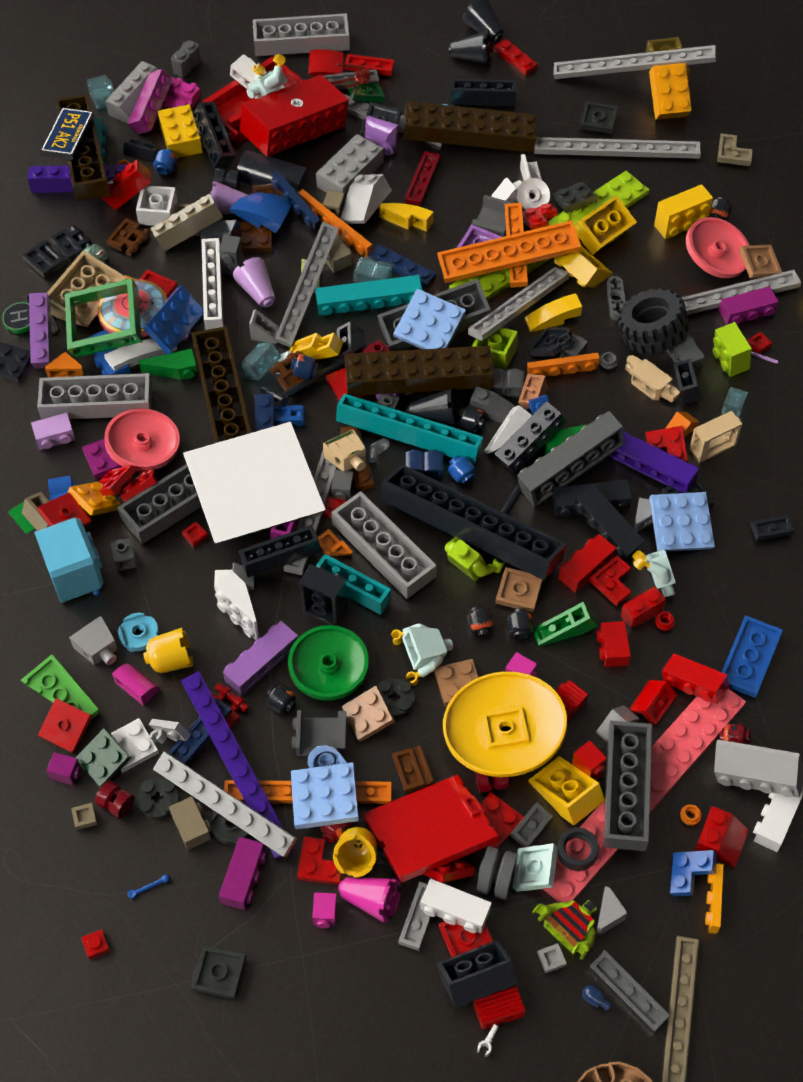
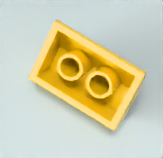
M581 246V251L554 257V262L560 267L563 266L571 277H576L578 279L577 283L584 288L586 286L593 288L613 274L583 246Z

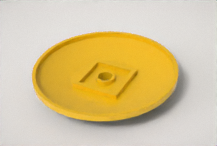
M496 672L472 680L453 696L443 718V733L452 755L467 768L477 773L494 777L517 776L539 768L559 750L567 730L566 710L557 692L539 678L520 672ZM503 726L511 727L509 731L500 730Z

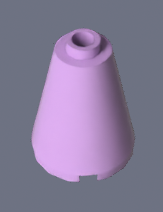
M213 181L211 197L221 214H234L229 211L237 200L247 196V194Z
M255 257L244 261L245 265L241 268L238 266L233 272L235 281L261 307L271 306L274 303L275 295L264 260H261L260 257Z

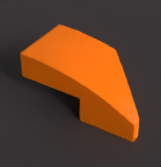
M330 529L318 537L320 550L328 556H350L353 553L343 540L339 541Z

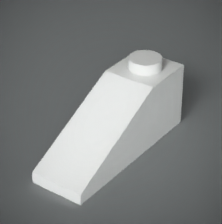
M519 405L513 407L484 450V453L488 454L499 449L532 415Z

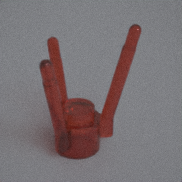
M337 63V66L357 69V71L354 72V77L330 83L334 85L347 81H357L347 85L345 88L348 89L362 83H367L370 80V73L368 68H364V65L357 66Z

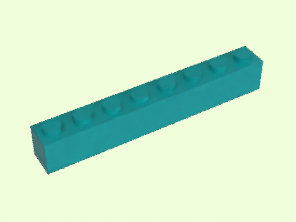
M343 394L337 405L336 421L429 451L437 450L443 452V455L448 457L467 456L474 465L480 455L483 441L482 436L348 394Z

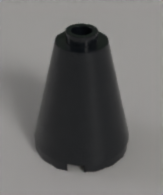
M476 0L467 8L469 11L467 14L464 13L462 17L465 24L478 33L489 31L493 42L500 41L504 32L489 1Z
M486 31L452 41L448 47L449 54L452 58L491 64L493 58L490 57V53L493 52L492 35H489L490 32Z
M447 389L410 402L409 407H406V412L440 424L457 425L458 415L455 410V405L457 404L454 390Z

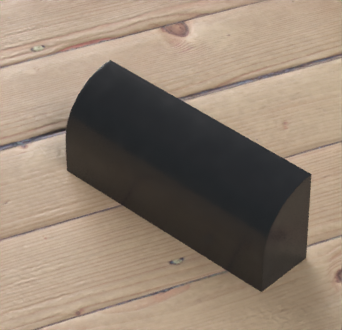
M249 150L244 152L237 167V170L241 172V181L256 186L272 184V173L277 170L297 194L308 180L306 167L269 156L266 157Z

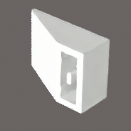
M231 571L214 585L215 596L218 601L217 606L223 613L227 612L233 623L239 624L248 637H253L257 640L259 638L257 622L246 583Z

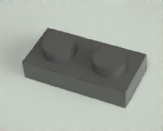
M536 802L509 835L522 847H528L553 816Z

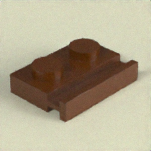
M421 745L413 749L409 748L392 753V758L405 793L434 784Z

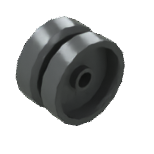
M488 846L485 857L481 862L476 892L488 894L494 882L496 883L494 889L495 897L506 900L518 854L507 851L504 853L502 862L499 863L500 849Z

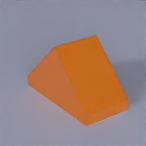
M66 352L45 366L48 378L84 376L82 365Z
M676 412L666 428L683 426L684 437H686L694 428L700 425V422L687 412Z

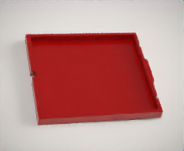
M458 774L363 813L365 822L375 836L379 846L383 847V852L401 883L499 842V836L494 828L490 826L485 811L475 796H472L468 789L464 787V783Z

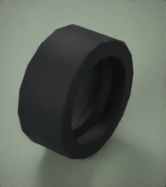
M576 827L568 829L562 834L558 843L557 854L563 866L573 871L587 870L593 866L597 859L599 850L597 838L585 828ZM575 838L586 841L590 845V855L584 860L570 858L565 851L567 842Z

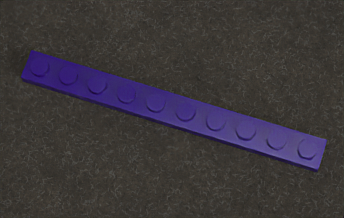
M198 671L181 680L246 805L283 829L200 672ZM269 848L275 860L282 857L280 854Z

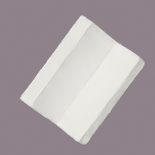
M522 154L520 169L523 181L529 178L542 180L537 162L527 163L525 154Z

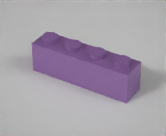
M30 293L31 364L35 369L45 368L46 365L53 361L51 298L48 293Z
M282 621L277 625H273L267 634L254 642L250 649L243 651L234 663H230L225 667L223 671L225 682L242 696L290 653L291 647L298 639V635Z

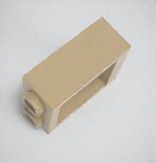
M730 411L694 428L689 450L699 463L736 446L742 427L740 418Z

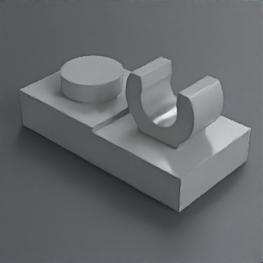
M152 719L149 723L154 729L149 738L154 743L158 740L163 744L166 737L174 741H187L191 735L179 722Z

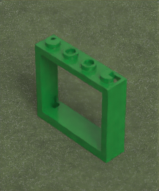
M132 278L65 294L67 350L74 358L142 343L139 289ZM128 293L130 329L77 341L75 305Z

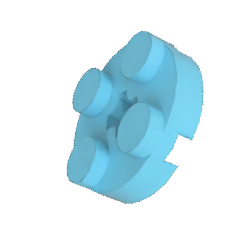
M133 613L125 617L123 623L118 628V635L122 645L128 651L135 652L146 650L148 641L152 637L159 635V630L155 619L151 616H145L144 613ZM136 629L143 631L140 635H134Z

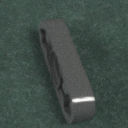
M611 276L608 278L606 286L610 317L618 321L619 313H617L616 307H619L620 311L626 302L623 280L620 277ZM619 296L621 299L616 301L612 297Z

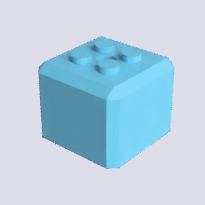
M74 517L34 532L61 603L102 587L104 581L100 569L103 568L96 547H94L90 532L86 533L81 519Z

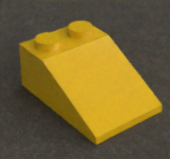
M560 756L529 779V783L561 817L572 825L578 823L605 801L600 784Z

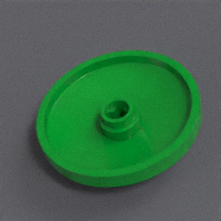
M324 625L308 630L295 641L289 653L288 667L293 683L304 694L319 700H336L350 695L361 686L368 673L369 658L366 646L355 633L344 627Z

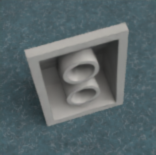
M383 174L358 175L354 178L353 183L349 186L340 217L346 224L367 222L392 191Z

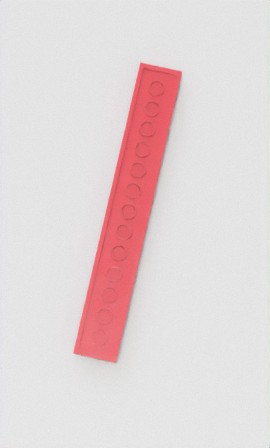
M727 689L718 704L706 702L702 698L696 697L651 747L649 814L720 735V731H723L725 726L741 711L746 704L745 700L730 689ZM605 801L579 827L592 832L597 838L599 850L593 866L587 870L573 871L563 866L557 854L553 888H544L543 890L558 902L565 901L569 903L575 900L619 850L603 847ZM571 839L565 846L566 854L574 860H584L590 855V845L582 839Z

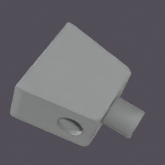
M101 616L69 637L73 648L92 664H97L103 660L107 665H111L116 661V656L113 652L117 650V646Z

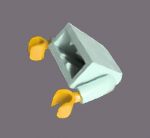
M280 53L275 55L273 61L277 63V66L267 73H264L265 68L258 63L257 66H253L252 71L257 75L248 84L247 95L250 98L256 99L267 95L288 82L281 67L286 60Z
M665 549L645 555L642 551H636L632 555V558L635 559L633 562L634 566L639 570H642L644 566L647 567V570L652 573L656 588H661L664 597L674 595L675 591L672 584L676 582Z
M422 624L407 627L402 632L396 629L391 633L392 638H394L392 640L393 644L400 645L404 642L413 669L418 670L416 673L411 671L406 675L407 680L415 677V680L410 682L411 686L418 684L419 677L423 678L433 672L443 662L447 651H451L453 648L451 639H442L438 629L429 628Z

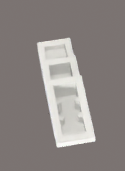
M150 338L142 340V343L120 347L105 354V360L115 371L127 364L131 368L139 364V360L165 355L166 353Z

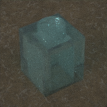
M730 387L721 414L732 411L736 416L740 417L748 392Z

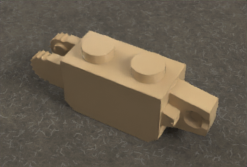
M628 356L625 369L632 375L631 383L653 400H659L663 397L673 402L679 397L680 392L672 385L673 379L667 373L661 371L654 363L649 362L647 359L642 361L638 357L636 358V356Z

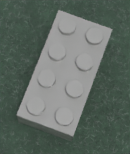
M356 134L316 173L317 188L326 193L328 190L344 193L346 200L349 186L353 183L354 178L358 175H371L383 163V148Z

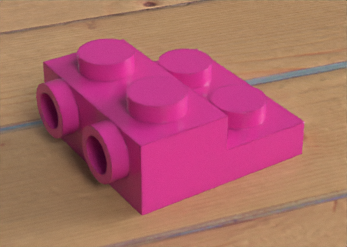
M172 78L173 81L161 109L165 110L189 104L192 109L201 98L200 88L195 83L188 84L181 78Z

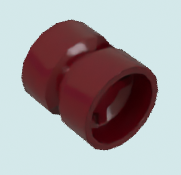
M475 772L479 793L491 791L493 787L496 790L509 788L508 777L491 776L492 780H488V775Z
M111 780L106 781L101 786L95 797V804L105 810L109 809V813L119 819L123 818L130 811L135 801L133 794L125 789L121 790V787Z

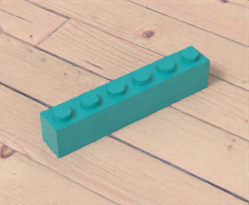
M419 275L315 288L318 315L409 304L417 289L422 290Z

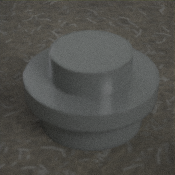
M606 352L601 356L600 365L603 368L613 369L617 366L618 359L614 353Z

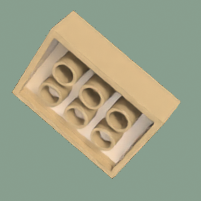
M83 250L47 292L51 298V315L66 321L65 294L88 289L89 287L105 285L106 283L127 279V277ZM100 299L75 305L76 324L84 327L90 325L98 315Z

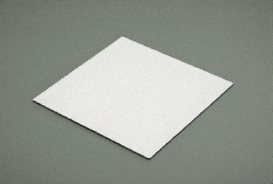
M291 422L183 453L215 544L326 511Z

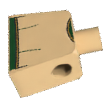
M353 429L323 443L324 458L340 470L348 471L355 468L357 471H362L365 468L366 449Z

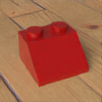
M712 806L695 851L714 850L717 853L716 861L735 868L749 830L733 814Z

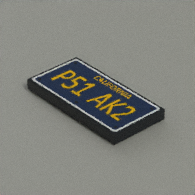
M62 107L40 149L41 155L74 160L95 117L94 112Z

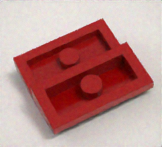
M328 49L310 50L308 75L315 77L321 74L324 76L343 73V52Z

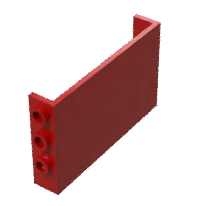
M273 56L261 63L266 72L273 70L277 66V63L273 61ZM281 66L283 68L282 72L288 81L283 86L289 87L303 81L297 74L289 70L287 66ZM234 80L202 102H215L230 142L239 146L248 138L241 131L237 132L228 124L227 118L240 113L242 104L255 98H250L247 95L248 89Z

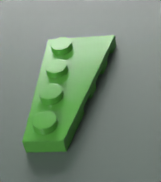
M50 655L21 679L25 685L52 703L55 698L60 699L92 715L91 719L101 712L53 655Z

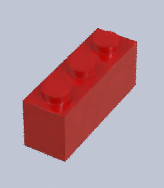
M138 160L128 164L122 172L117 173L112 180L107 182L110 196L101 197V199L115 210L152 182L151 171Z
M600 534L594 539L590 538L583 549H578L573 554L572 559L562 563L559 568L558 579L576 593L589 581L593 574L615 557L616 547Z
M673 654L662 669L663 681H667L671 687L683 690L689 695L693 694L706 702L718 704L729 688L727 674L677 654Z

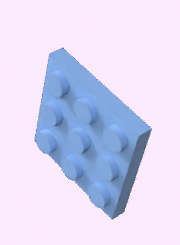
M417 289L393 336L421 349L448 348L466 313V309Z
M706 492L660 494L649 497L657 551L665 549V552L704 550L715 547Z
M353 762L291 771L295 829L359 821Z

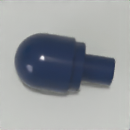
M587 985L583 989L582 996L586 1002L593 1007L600 1005L608 1011L612 1003L604 998L605 994L595 985Z

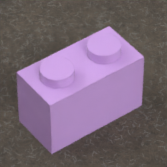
M67 413L31 422L39 450L49 449L53 446L75 440Z

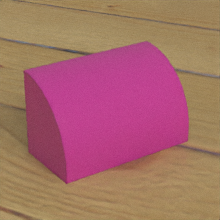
M124 664L112 673L115 683L143 706L160 690L156 684L131 664Z

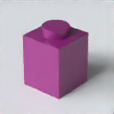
M53 753L46 772L51 780L74 785L75 780L80 777L82 768L77 758Z

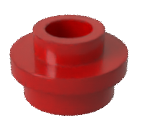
M663 611L656 616L655 624L659 629L667 631L674 627L675 618L670 612Z

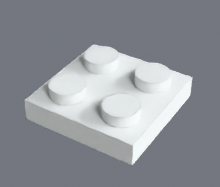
M139 718L111 733L132 757L121 769L122 773L159 753Z

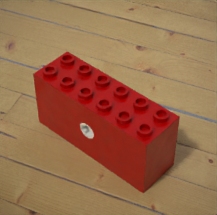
M321 74L243 103L240 131L268 157L344 127L346 125L349 99Z

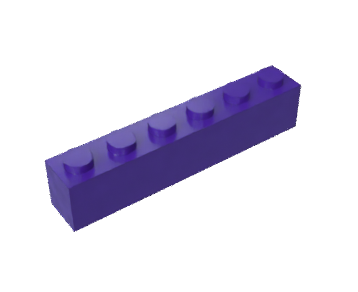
M104 165L107 182L112 180L117 173L122 172L127 165ZM29 166L28 182L31 193L74 192L69 166Z
M624 432L625 444L609 455V457L667 486H673L675 490L681 493H688L698 479L699 468L679 459L677 456L664 452L658 447L646 443L644 440L631 436L628 432Z

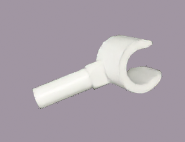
M493 1024L485 1041L479 1043L478 1053L481 1047L486 1046L489 1050L485 1057L490 1055L491 1042L499 1026Z

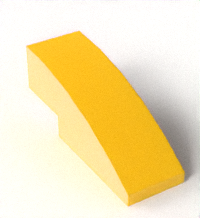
M381 203L379 206L380 218L407 230L414 226L427 232L433 224V211L401 203Z
M575 293L540 307L527 315L525 321L530 332L562 325L565 319L581 316L582 305Z
M315 333L294 341L289 351L293 353L300 351L301 354L315 359L330 358L339 355L344 341L335 333L324 337Z

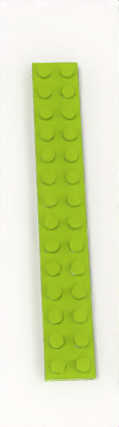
M625 171L593 192L596 195L597 202L569 213L563 211L558 216L549 220L548 225L551 226L572 220L575 226L579 220L616 195L625 207L628 208L648 195L649 189L629 172ZM551 258L526 264L527 274ZM509 268L458 280L451 284L449 289L478 279L488 301L510 286Z

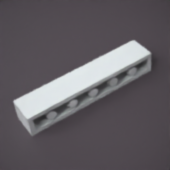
M219 238L202 239L203 303L206 330L224 327Z

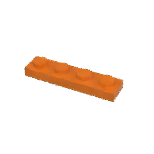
M598 353L529 362L527 363L526 374L545 375L547 377L598 369L599 355Z

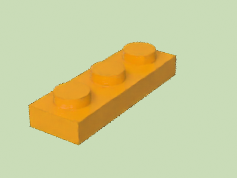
M716 864L715 874H708L707 883L711 884V890L707 891L706 904H710V910L706 912L705 925H709L708 933L717 934L721 925L723 864Z

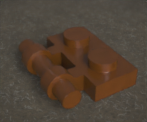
M125 218L106 240L107 245L119 251L127 247L126 254L131 256L139 250L141 243L148 239L150 231L147 228L143 232L140 231V224Z
M300 351L288 354L287 358L281 362H276L269 369L272 375L277 372L281 374L277 381L284 391L305 380L295 377L293 369L287 371L285 368L292 363L293 358L297 359L298 355L301 354Z

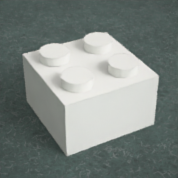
M146 186L140 191L136 208L138 224L155 226L174 214L175 204L178 202L175 187Z

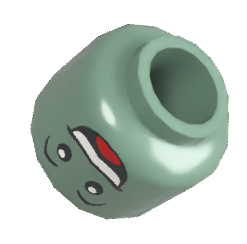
M88 245L84 249L85 252L107 265L109 263V253L100 245Z

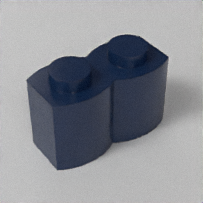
M419 450L406 452L405 466L434 480L443 479V452L437 450L427 452Z

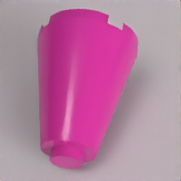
M346 877L345 880L340 882L338 891L344 900L376 919L388 923L390 920L387 918L394 916L400 901L401 893L397 892V886L401 887V883L396 879Z

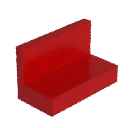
M649 680L629 710L632 713H642L650 724L657 725L677 694L667 681Z

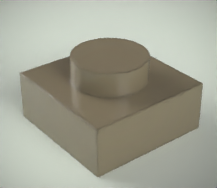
M92 803L71 808L76 830L97 825Z

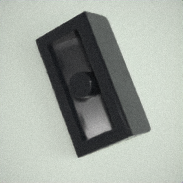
M135 139L124 142L123 146L124 155L153 162L158 151L161 150L160 146Z

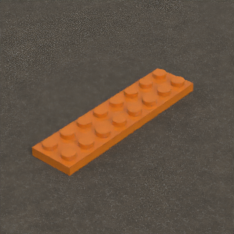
M571 220L438 252L437 254L445 283H450L581 251V244Z

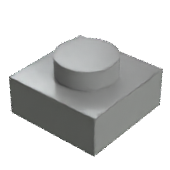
M558 943L537 952L545 973L563 968L567 964Z

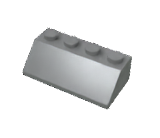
M141 61L106 100L108 115L128 123L149 73L158 71V69L151 64Z
M717 739L714 773L718 783L725 786H739L746 790L755 789L768 794L777 793L785 797L793 796L800 798L803 788V763L799 753Z

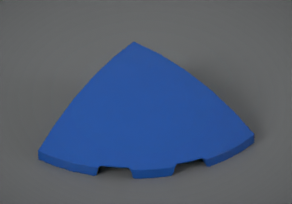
M253 193L237 200L229 211L257 228L263 225L276 233L292 204L276 194Z

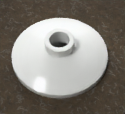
M538 178L524 180L517 189V200L519 203H522V208L525 210L537 208L549 202V188L544 181ZM530 193L535 195L534 199L530 198Z

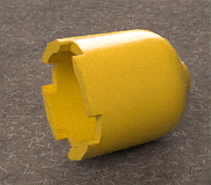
M183 628L154 636L147 643V652L144 653V659L146 664H150L156 672L167 673L194 665L193 656H188L187 648H190V644Z
M353 827L346 830L334 848L333 860L337 869L341 873H346L353 877L364 876L371 871L376 861L378 847L375 836L363 827Z

